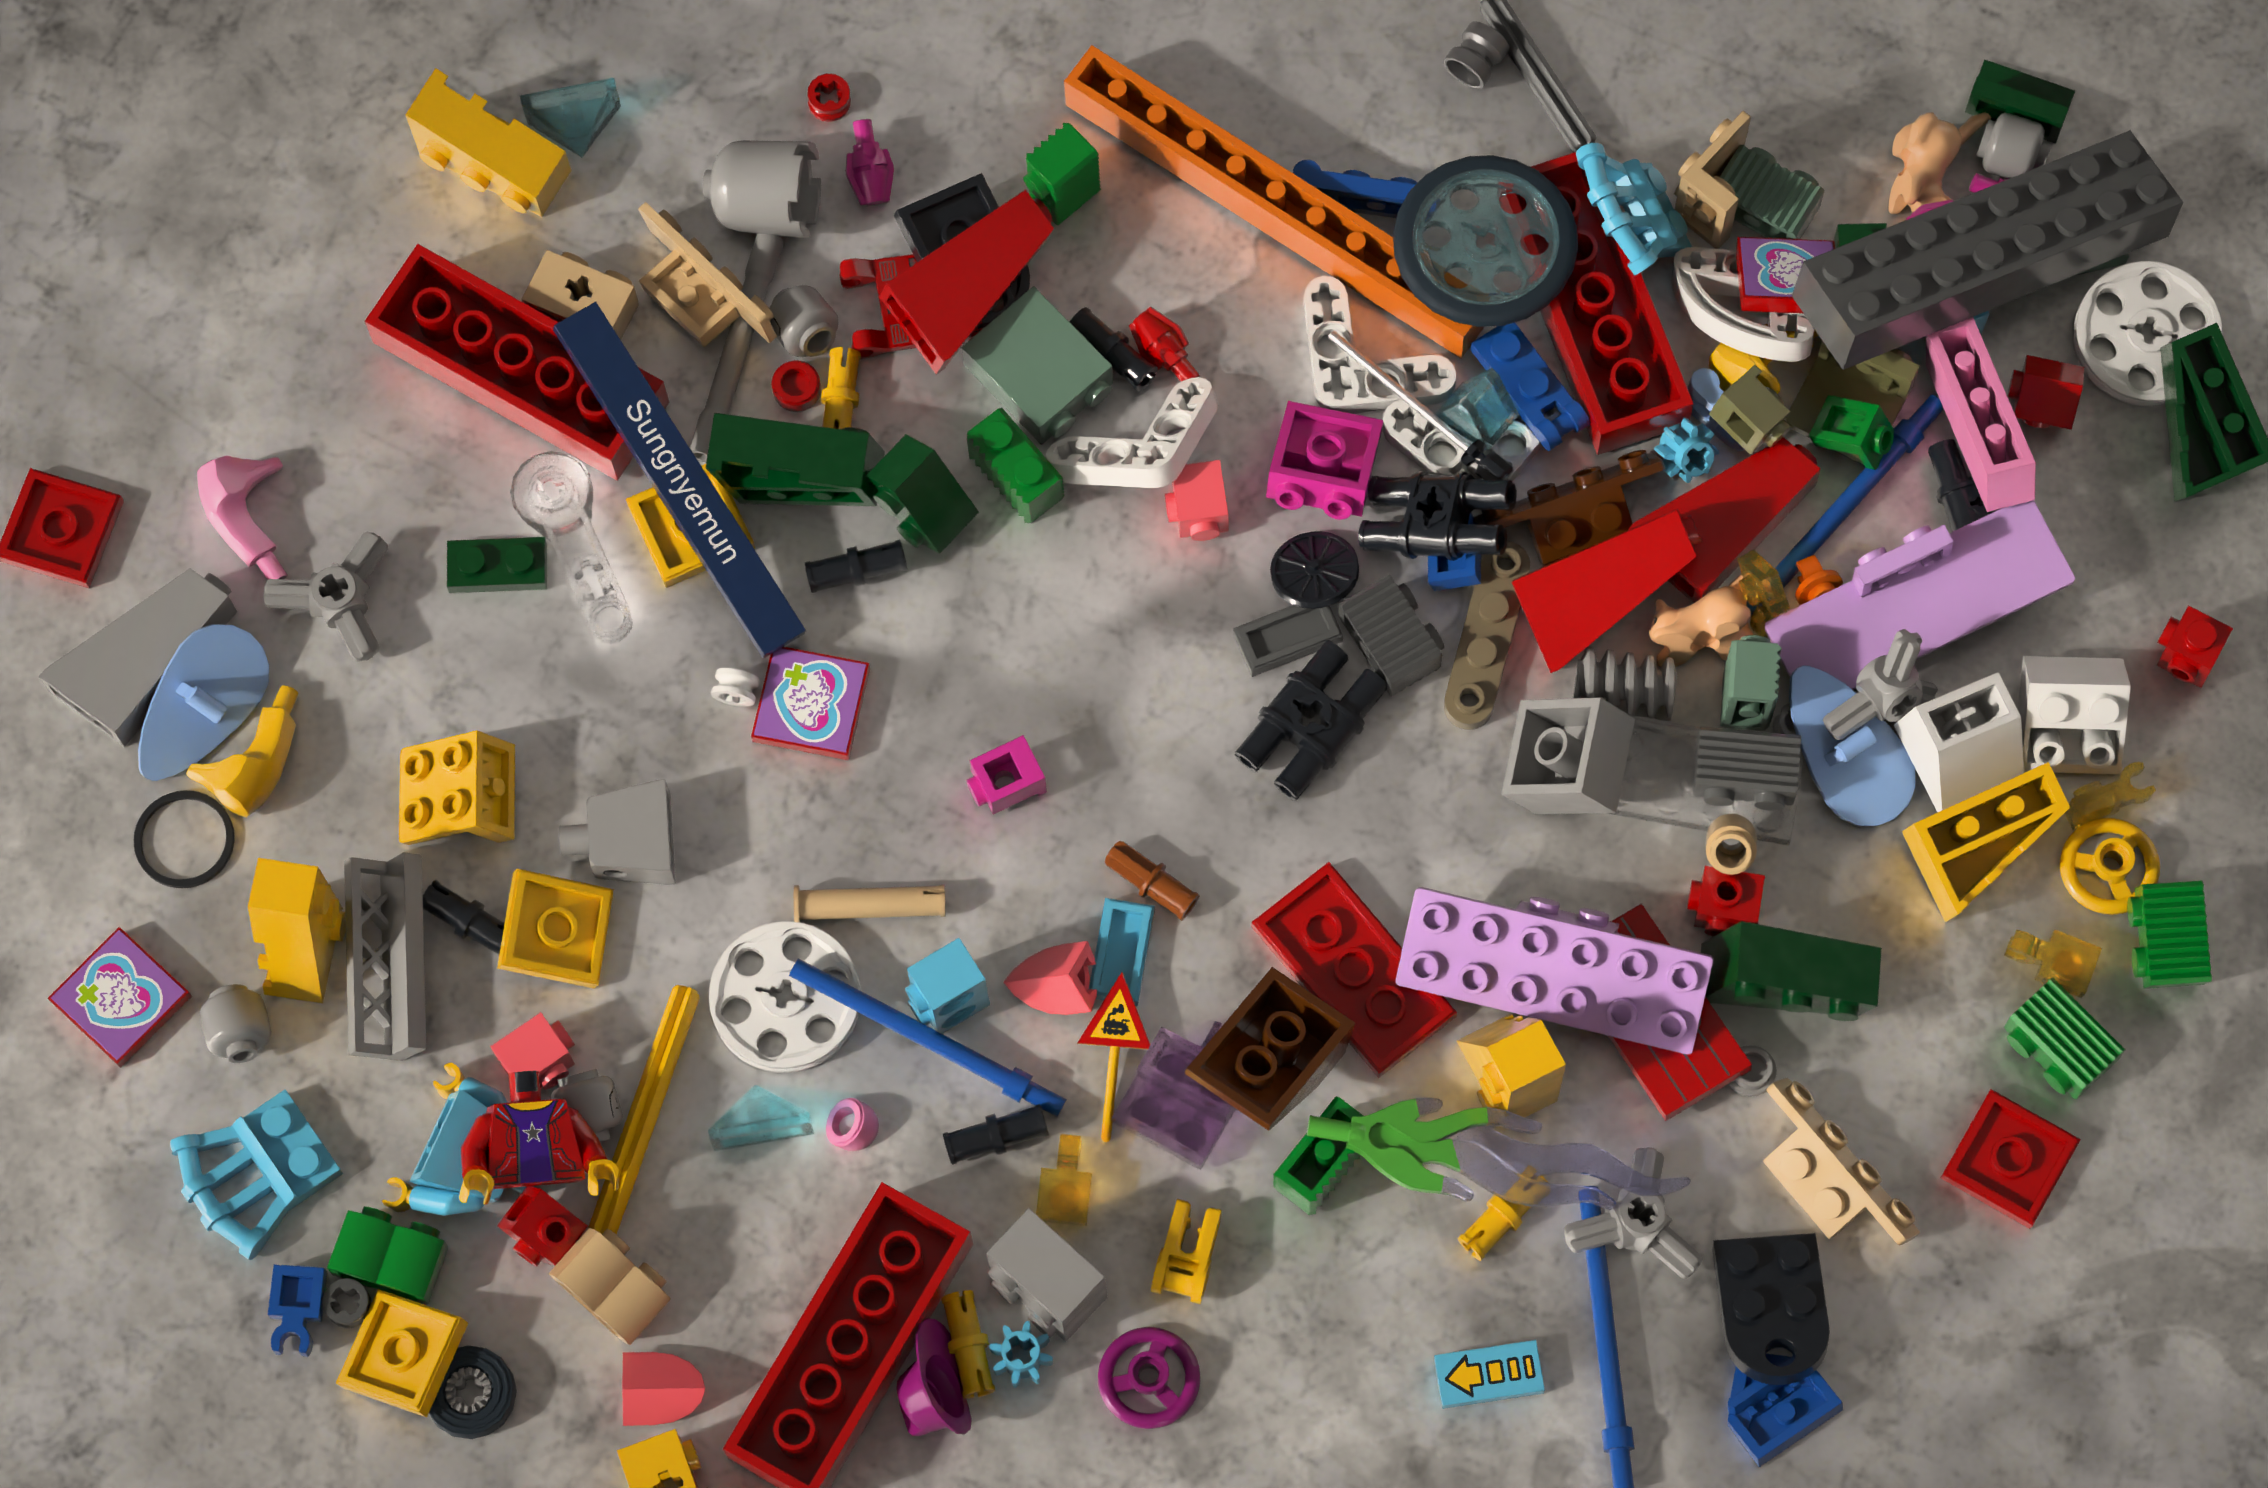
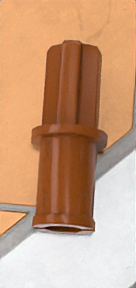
M1124 841L1117 842L1108 852L1105 859L1107 867L1140 890L1139 896L1144 898L1148 895L1164 908L1174 913L1181 921L1188 916L1199 900L1200 895L1197 892H1193L1165 871V864L1160 863L1156 865Z

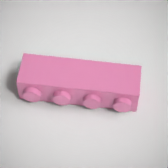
M1971 317L1927 335V370L1986 511L1990 512L2035 500L2036 462L1974 318Z

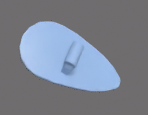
M211 624L195 630L179 645L164 670L142 725L138 747V761L140 773L144 778L158 781L176 775L189 768L192 763H197L235 731L260 703L269 683V663L263 646L251 633L230 624Z
M1811 666L1796 668L1790 676L1789 702L1791 718L1796 735H1801L1800 747L1812 779L1826 805L1840 819L1856 826H1879L1896 819L1909 805L1915 790V767L1903 743L1884 720L1880 721L1876 716L1843 740H1837L1832 737L1824 725V716L1857 693L1827 672Z

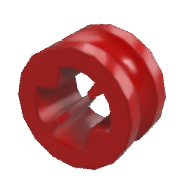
M826 73L817 76L811 81L807 94L810 112L817 119L833 122L847 114L851 102L850 88L842 77ZM834 90L837 91V103L832 100L827 101L825 104L821 103V92L829 95Z

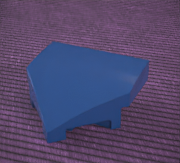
M1766 1353L1768 1361L1780 1367L1787 1366L1795 1360L1794 1356L1789 1357ZM1735 1367L1731 1396L1728 1401V1426L1758 1467H1761L1843 1411L1842 1401L1817 1370L1796 1383L1771 1385L1756 1381Z

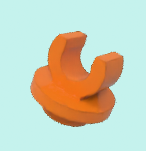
M1815 555L1796 562V566L1802 574L1797 577L1799 587L1795 593V598L1799 605L1843 585V580L1839 573L1835 570H1823Z

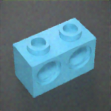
M960 938L907 968L910 985L905 988V991L910 999L908 1004L919 1022L925 1025L931 1023L934 1030L942 1034L990 1006L986 979Z

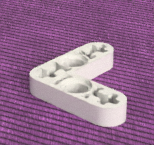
M1320 276L1313 279L1305 289L1304 313L1315 396L1318 405L1321 408L1351 414L1386 410L1390 404L1401 400V398L1395 393L1388 396L1377 393L1372 386L1375 377L1346 352L1342 351L1338 355L1328 356L1319 350L1317 345L1319 340L1333 331H1336L1352 346H1354L1348 294L1343 283L1332 276ZM1321 292H1329V297L1335 299L1332 301V321L1323 322V308L1321 302H1318ZM1423 355L1372 361L1386 374L1394 376L1399 381L1400 386L1406 391L1408 384L1406 372H1413L1412 381L1416 382H1414V392L1409 393L1423 405L1444 402L1451 397L1455 390V367L1449 359L1441 355ZM1340 368L1341 386L1347 389L1344 391V398L1335 399L1333 392L1329 391L1331 390L1332 382L1331 370ZM1436 370L1438 377L1444 378L1441 380L1439 388H1431V383L1425 380L1427 379L1428 371Z
M1200 377L1189 378L1178 383L1169 393L1143 439L1066 437L1056 441L1049 447L1046 453L1047 460L1064 478L1063 483L1141 488L1166 486L1175 481L1181 474L1217 411L1218 403L1211 383L1207 379ZM1184 429L1177 434L1168 435L1173 431ZM1116 459H1121V460L1118 461L1117 463H1114V464H1111V465H1105V464L1109 463L1110 461H1113V460H1116Z
M1402 399L1394 401L1387 407L1383 416L1382 431L1385 439L1393 447L1429 474L1454 475L1460 470L1463 465L1461 458L1464 454L1461 448ZM1512 407L1485 439L1486 447L1483 453L1488 455L1495 451L1512 465L1513 472L1508 477V480L1513 481L1540 450L1542 445L1526 426V423L1514 407ZM1555 407L1550 410L1549 414L1551 417L1543 414L1550 421L1560 416ZM1408 416L1413 417V429L1423 437L1427 429L1432 430L1425 436L1420 448L1416 447L1418 435L1408 428H1404L1401 432L1395 430L1396 417L1401 420L1406 419ZM1506 435H1516L1524 441L1526 448L1520 455L1510 457L1502 454L1497 444ZM1447 442L1453 445L1457 455L1451 462L1442 464L1435 462L1430 457L1429 449L1435 443ZM1473 463L1469 465L1467 470L1479 477L1475 474L1478 464Z

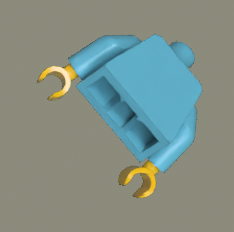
M454 1063L445 1064L443 1066L449 1075L455 1077V1080L449 1085H441L437 1081H433V1085L440 1096L447 1100L410 1179V1182L416 1184V1186L413 1188L410 1184L397 1177L390 1178L387 1183L393 1187L402 1188V1195L395 1202L382 1200V1203L396 1212H405L411 1208L415 1211L442 1216L477 1212L484 1206V1196L478 1190H470L466 1203H462L459 1200V1193L464 1180L462 1178L461 1146L476 1118L485 1114L487 1107L493 1104L508 1103L501 1091L472 1077L465 1079L457 1065ZM516 1187L511 1189L519 1193H522L526 1187ZM504 1188L493 1189L488 1204L497 1202Z

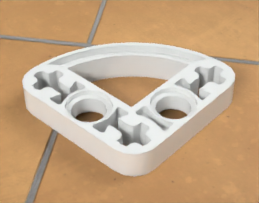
M1687 247L1675 254L1671 277L1674 296L1685 315L1707 335L1741 352L1772 360L1798 362L1810 355L1814 327L1804 313L1768 312V326L1733 314L1708 295L1740 297L1738 275L1732 273L1738 272L1736 250ZM1786 331H1795L1794 338L1787 337Z

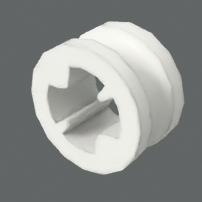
M720 668L716 670L715 678L719 681V685L712 688L711 695L713 698L734 706L748 707L755 704L756 697L752 694V689H756L759 686L760 680L757 676L734 668Z

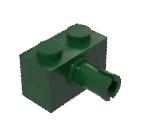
M907 434L866 475L877 491L874 495L875 501L888 514L899 520L898 532L916 548L923 544L940 554L979 513L936 451Z

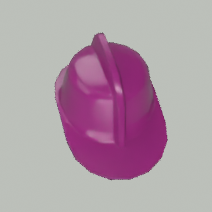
M926 1318L919 1324L916 1332L917 1361L907 1368L897 1380L896 1390L899 1406L907 1431L913 1436H922L947 1428L956 1434L965 1435L971 1429L972 1418L967 1399L963 1398L962 1395L963 1389L955 1354L949 1353L947 1343L951 1341V1335L942 1323L932 1318Z

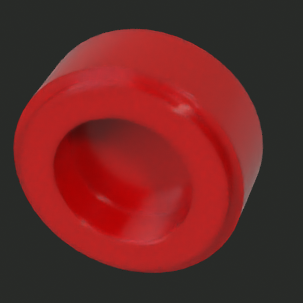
M799 360L789 361L778 367L773 374L771 382L773 395L776 402L782 408L788 411L800 412L811 408L818 401L821 394V383L819 375L812 365Z

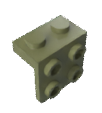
M1822 341L1818 357L1789 409L1791 412L1785 421L1791 426L1792 430L1810 438L1809 434L1827 396L1832 395L1880 405L1889 422L1893 425L1914 386L1920 365L1914 363L1908 354L1896 348L1843 370ZM1837 451L1863 464L1858 455Z

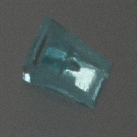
M1490 368L1462 382L1435 415L1466 439L1472 442L1477 439L1482 440L1486 444L1485 449L1489 450L1519 416V413L1499 374L1493 368Z

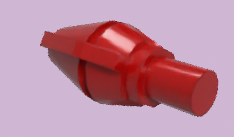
M1149 307L1129 325L1139 353L1151 364L1156 365L1158 370L1162 367L1167 371L1172 370L1181 382L1189 378L1200 377L1199 373L1187 360L1188 353L1185 351V348L1189 345V342L1182 328L1177 323L1153 307Z

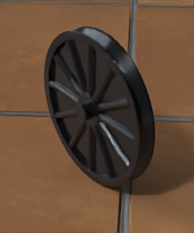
M1314 531L1299 534L1281 545L1273 556L1270 573L1274 589L1283 600L1297 607L1316 609L1331 606L1341 601L1353 590L1359 577V563L1354 548L1345 539L1333 533Z

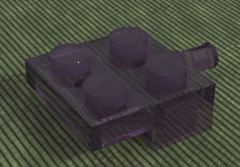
M1217 1021L1213 1022V1026L1201 1046L1195 1045L1161 1026L1137 1068L1136 1077L1112 1116L1113 1123L1199 1170L1203 1168L1236 1108L1185 1074L1186 1068L1222 1027V1023Z

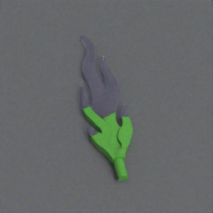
M1415 1098L1401 1101L1370 1115L1362 1117L1352 1116L1350 1122L1310 1115L1307 1126V1136L1347 1142V1149L1363 1156L1384 1176L1402 1187L1413 1191L1449 1195L1465 1202L1473 1199L1474 1192L1472 1189L1457 1179L1433 1173L1424 1168L1423 1165H1442L1459 1172L1493 1195L1511 1203L1529 1207L1593 1203L1610 1211L1616 1206L1615 1199L1596 1187L1551 1184L1541 1178V1176L1552 1173L1586 1174L1602 1179L1639 1196H1663L1686 1188L1691 1182L1689 1177L1658 1179L1644 1176L1622 1163L1609 1152L1592 1144L1538 1145L1511 1139L1493 1129L1495 1127H1503L1520 1133L1536 1134L1541 1131L1543 1126L1538 1121L1524 1118L1507 1110L1490 1107L1473 1108L1429 1122L1416 1121L1442 1108L1443 1102L1437 1098Z

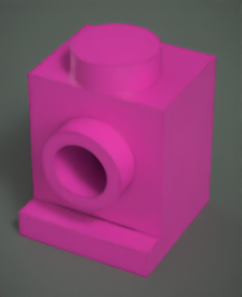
M1024 735L969 760L973 777L966 780L968 788L978 807L987 803L993 815L1036 794L1040 796L1047 792L1045 776ZM1003 776L1010 777L1014 781L1002 788H998L995 785L996 781Z

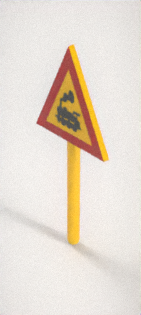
M1123 972L1117 978L1077 1044L1110 1046L1101 1139L1104 1142H1109L1112 1135L1120 1047L1152 1050Z

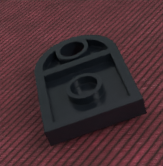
M980 173L896 210L894 218L918 262L999 208L983 174ZM1028 265L1002 296L1004 308L997 312L990 311L977 328H985L1029 290L1030 272Z
M1816 1233L1713 1240L1712 1252L1724 1341L1732 1362L1748 1377L1771 1385L1792 1384L1811 1375L1820 1366L1826 1355L1830 1333ZM1773 1348H1784L1793 1354L1795 1360L1787 1366L1780 1367L1770 1363L1766 1358V1353Z

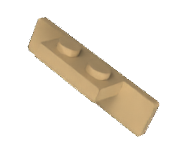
M646 202L638 208L650 232L672 251L642 277L639 282L643 290L692 337L705 347L741 316L768 343L777 338L770 323L774 315L769 307L758 296L754 295L749 299L741 292L743 286L738 278L725 266L718 270L710 262L713 258L708 250L696 238H692L688 242L680 234L682 232L680 225L666 210L663 209L657 213Z
M1784 1078L1773 1082L1766 1089L1798 1129L1770 1153L1763 1162L1828 1239L1840 1233L1866 1208L1898 1245L1905 1244L1920 1234L1918 1228L1913 1224L1915 1217L1912 1211L1901 1200L1897 1198L1892 1199L1880 1185L1882 1179L1877 1170L1866 1160H1858L1846 1146L1848 1139L1845 1133L1831 1120L1825 1121L1813 1107L1815 1104L1813 1096L1802 1084Z

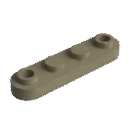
M1507 541L1506 551L1503 555L1483 554L1481 560V584L1475 585L1444 699L1446 717L1453 725L1461 729L1473 730L1482 727L1488 722L1493 713L1521 608V603L1511 582L1530 572V558L1527 552L1514 542ZM1507 558L1512 560L1515 566L1511 570H1502L1498 567L1497 562L1500 559ZM1465 694H1473L1479 702L1474 706L1468 707L1462 704L1460 698Z

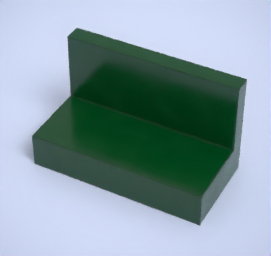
M1984 59L1980 73L1971 91L1965 113L1971 115L1988 113L1991 116L1990 120L1995 122L2001 114L2010 113L2038 122L2043 125L2045 130L2043 140L2056 144L2075 90Z

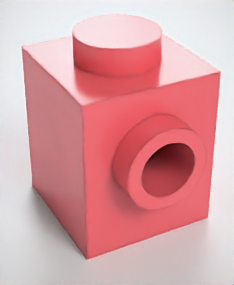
M1220 460L1186 464L1181 474L1172 482L1173 493H1165L1168 522H1178L1180 538L1191 537V539L1196 541L1214 539L1220 535V532L1229 531L1228 508Z
M541 1012L490 1046L507 1074L522 1071H539L540 1088L543 1087L544 1090L558 1085V1079L567 1077L569 1075L568 1069L575 1065L568 1051L575 1045L558 1020L550 1025Z

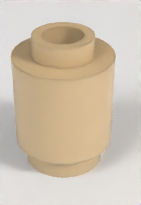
M1738 814L1719 816L1710 824L1707 830L1706 856L1709 863L1717 871L1724 874H1739L1747 870L1753 864L1757 853V834L1753 824L1747 818ZM1736 839L1739 840V843L1728 845L1724 840Z

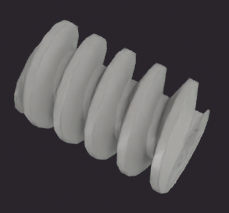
M1588 646L1581 659H1578L1573 698H1580L1581 695H1586V698L1604 697L1607 702L1618 707L1621 700H1625L1628 714L1631 716L1635 715L1641 703H1645L1648 718L1652 719L1657 714L1660 706H1665L1668 721H1671L1677 684L1674 660L1667 657L1660 670H1656L1654 657L1646 655L1639 668L1636 667L1634 653L1627 652L1621 664L1617 665L1614 650L1607 649L1601 661L1597 662L1594 648Z

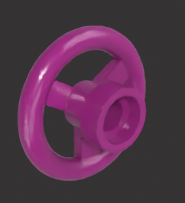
M1142 1327L1122 1334L1106 1349L1098 1369V1387L1107 1408L1124 1423L1145 1429L1160 1428L1179 1420L1191 1408L1200 1388V1368L1194 1352L1178 1335L1161 1328ZM1152 1342L1149 1351L1141 1352L1133 1357L1128 1366V1374L1113 1377L1115 1365L1127 1349L1136 1344ZM1167 1347L1176 1353L1184 1367L1185 1384L1180 1397L1168 1386L1169 1366L1164 1358ZM1147 1368L1154 1369L1159 1374L1158 1379L1150 1384L1142 1382L1139 1378L1140 1373ZM1136 1390L1145 1395L1154 1394L1167 1409L1157 1413L1137 1412L1126 1406L1117 1394Z

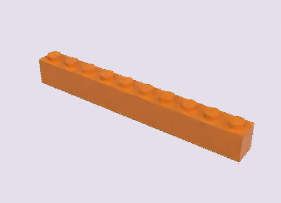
M1091 45L1064 80L1066 106L1462 359L1470 348L1471 343L1476 340L1484 327L1454 322L1441 316L1415 297L1400 274L1394 257L1392 236L1093 45ZM1420 255L1424 269L1431 279L1445 292L1463 301L1491 304V299Z

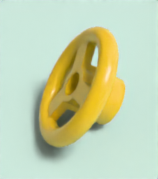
M2100 818L2089 821L2074 830L2062 848L2060 873L2063 883L2070 895L2089 910L2109 915L2126 913L2128 898L2135 897V892L2131 894L2125 878L2134 866V849L2136 846L2141 851L2145 861V874L2140 885L2157 884L2159 881L2160 860L2155 845L2144 831L2130 822L2117 818ZM2115 833L2124 836L2122 839L2108 838L2102 841L2093 855L2078 852L2080 846L2094 835ZM2103 859H2115L2119 863V868L2109 869L2104 864ZM2075 869L2096 872L2099 878L2108 881L2115 900L2103 899L2087 891L2080 883Z

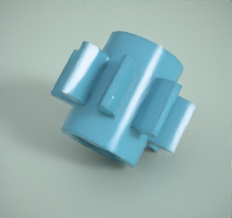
M1683 418L1681 424L1665 427L1659 445L1654 447V450L1664 458L1663 462L1666 469L1663 471L1670 477L1677 474L1686 483H1690L1692 477L1700 476L1704 473L1708 474L1713 464L1714 456L1719 454V450L1709 442L1713 438L1714 433L1703 423L1696 426L1688 418Z
M1029 1321L1025 1322L1022 1331L1012 1332L1008 1326L1004 1325L1002 1328L1005 1339L1002 1345L993 1343L989 1347L992 1354L1002 1356L1003 1358L993 1367L994 1374L996 1376L1002 1375L1007 1371L1012 1375L1013 1388L1019 1386L1021 1379L1029 1377L1038 1385L1041 1383L1038 1372L1040 1366L1053 1365V1357L1040 1351L1050 1342L1048 1334L1035 1338L1031 1334ZM1018 1345L1024 1351L1032 1348L1029 1351L1031 1361L1027 1364H1023L1020 1359H1015L1011 1362L1014 1358L1012 1348Z

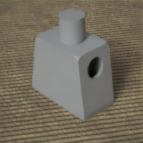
M665 779L592 796L586 802L588 824L559 826L561 855L589 854L590 867L595 878L666 885L676 884L671 795Z

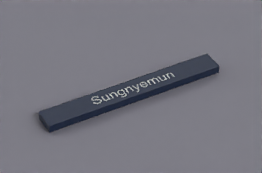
M597 302L590 304L554 325L553 331L761 657L764 659L804 635L806 629Z

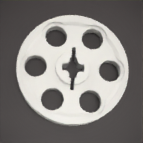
M2139 261L2116 267L2105 273L2091 286L2078 308L2073 327V342L2078 361L2084 367V372L2089 379L2109 396L2136 406L2165 405L2160 348L2200 330L2189 329L2181 322L2180 311L2187 307H2194L2202 311L2206 320L2203 328L2217 323L2223 335L2221 316L2214 299L2197 279L2169 264ZM2148 277L2161 279L2167 287V295L2160 300L2148 298L2142 291V281ZM2106 292L2117 295L2122 302V311L2116 315H2107L2101 312L2096 303L2097 296ZM2144 324L2151 325L2152 333L2160 335L2155 337L2151 344L2145 343L2144 335L2136 332L2141 331ZM2096 338L2108 339L2115 346V357L2107 361L2098 360L2090 351V342ZM2135 368L2148 370L2154 378V387L2147 391L2135 389L2129 382V372Z
M792 921L764 924L738 937L719 958L709 986L711 1016L716 1030L725 1045L733 1054L747 1064L758 1069L776 1073L799 1072L825 1062L835 1055L847 1042L859 1018L858 1012L789 976L795 962L788 960L784 956V947L790 939L802 937L807 939L812 945L809 957L803 961L826 973L832 970L844 973L848 978V984L861 991L855 966L841 944L821 929ZM744 952H756L764 960L760 972L753 976H743L735 969L737 958ZM785 986H791L793 995L800 998V1000L797 999V1002L788 1001L786 1008H779L777 999L770 996V994L773 995L774 992L782 993ZM732 999H743L751 1006L749 1017L738 1024L729 1023L723 1018L722 1014L724 1006ZM817 1018L831 1020L836 1027L833 1037L823 1043L810 1040L807 1036V1028L813 1020ZM769 1032H778L786 1038L787 1046L779 1056L767 1057L758 1050V1043L761 1037Z

